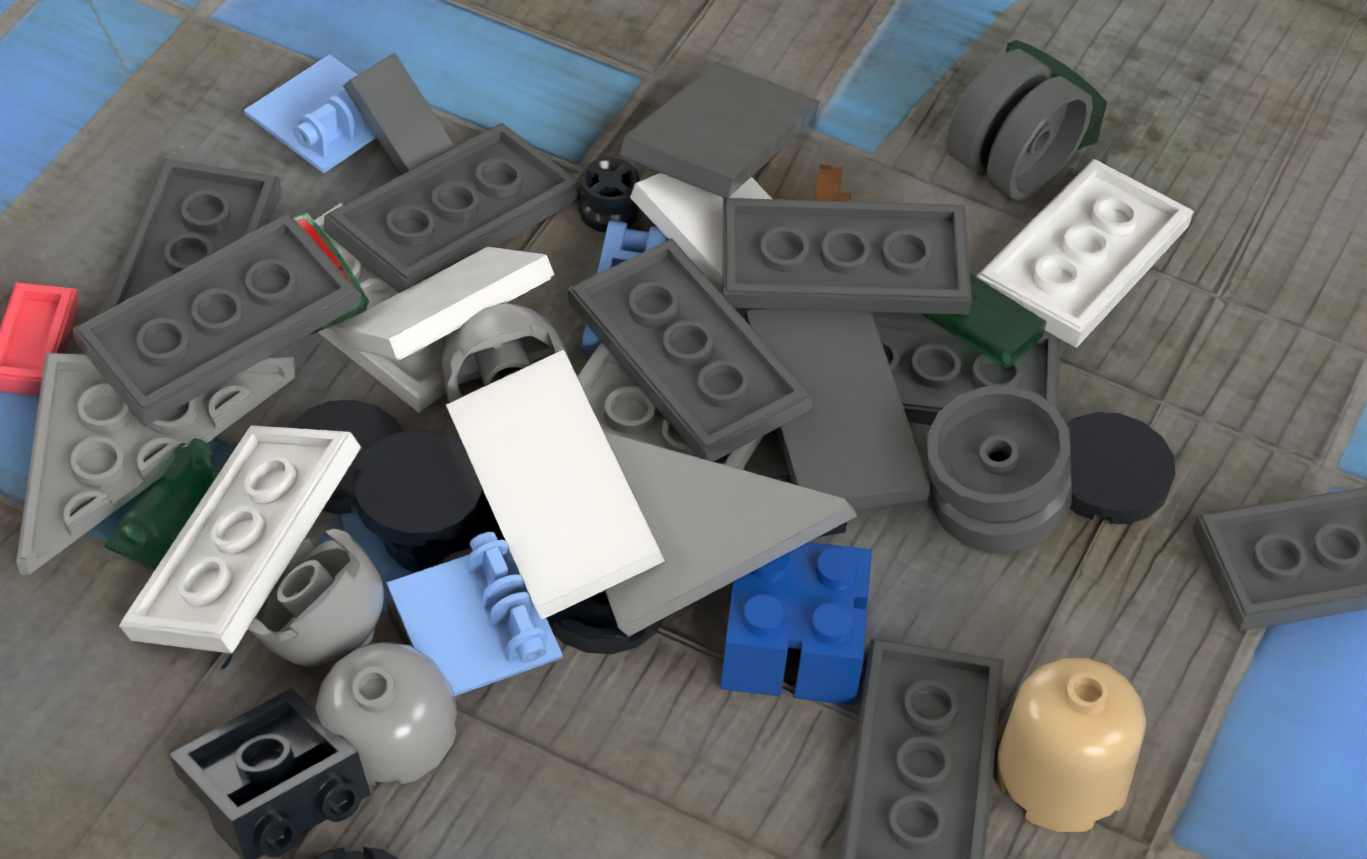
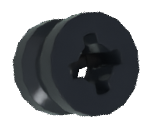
M608 157L592 161L583 169L580 179L582 195L579 203V212L581 219L588 227L599 232H606L609 220L628 223V228L636 221L638 206L630 197L635 183L640 182V177L632 164L622 159Z

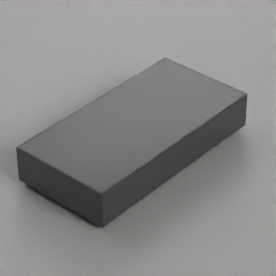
M395 53L353 77L343 85L401 175L456 147Z

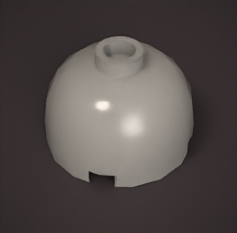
M505 302L484 308L468 319L461 328L451 332L441 354L443 384L449 403L559 351L564 350L569 359L566 348L550 321L526 306Z
M338 529L325 531L333 540L325 541L318 546L309 538L302 541L248 628L266 648L289 662L307 667L334 663L357 648L369 645L373 638L374 628L380 619L384 600L381 576L366 551L348 532Z
M380 642L359 647L337 661L322 681L315 706L316 714L322 726L332 733L345 738L358 751L368 785L377 786L375 781L387 783L397 780L399 785L418 780L440 764L453 745L457 730L455 727L457 705L455 694L449 681L430 657L410 645Z

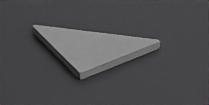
M46 353L16 560L19 574H32L295 378L294 357H268L144 427L85 354Z
M604 432L665 562L605 590L618 628L628 636L857 517L854 508L844 498Z

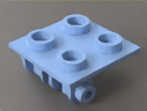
M330 54L244 110L246 116L323 174L376 139L371 128L343 87L346 82L358 74Z
M486 532L475 537L470 542L473 550L470 555L386 582V587L411 646L430 657L449 681L455 696L563 658V654L547 619L541 620L506 541L497 540L494 532Z

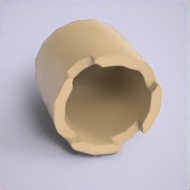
M1061 658L1038 667L1021 685L1005 727L994 766L998 788L1002 793H1006L1007 790L1011 798L1027 810L1025 818L1032 824L1056 832H1085L1093 829L1095 821L1110 816L1115 810L1119 811L1124 806L1146 731L1143 702L1130 681L1107 664L1088 658Z

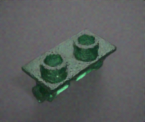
M198 438L191 439L189 443H180L174 451L175 460L163 476L148 487L131 511L123 516L120 525L105 543V548L155 570L220 473L219 470L212 468L210 458L213 455L211 447Z

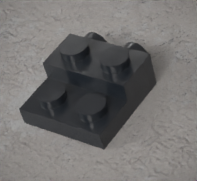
M292 688L169 753L177 777L207 808L214 830L241 859H258L263 855L268 857L282 856L294 847L300 834L327 819L333 822L348 819L356 812L361 800L371 795L358 751L345 738L332 733L322 726L316 711Z

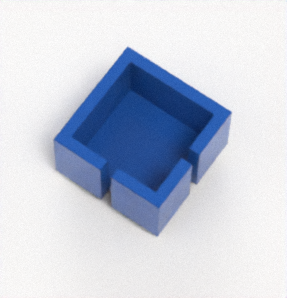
M807 542L733 581L720 689L781 696L788 647L799 648L801 653L794 698L855 705L864 658L867 620L866 607L869 595L872 549Z

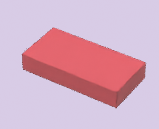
M15 283L0 327V392L40 396L45 354H64L79 306L77 289Z

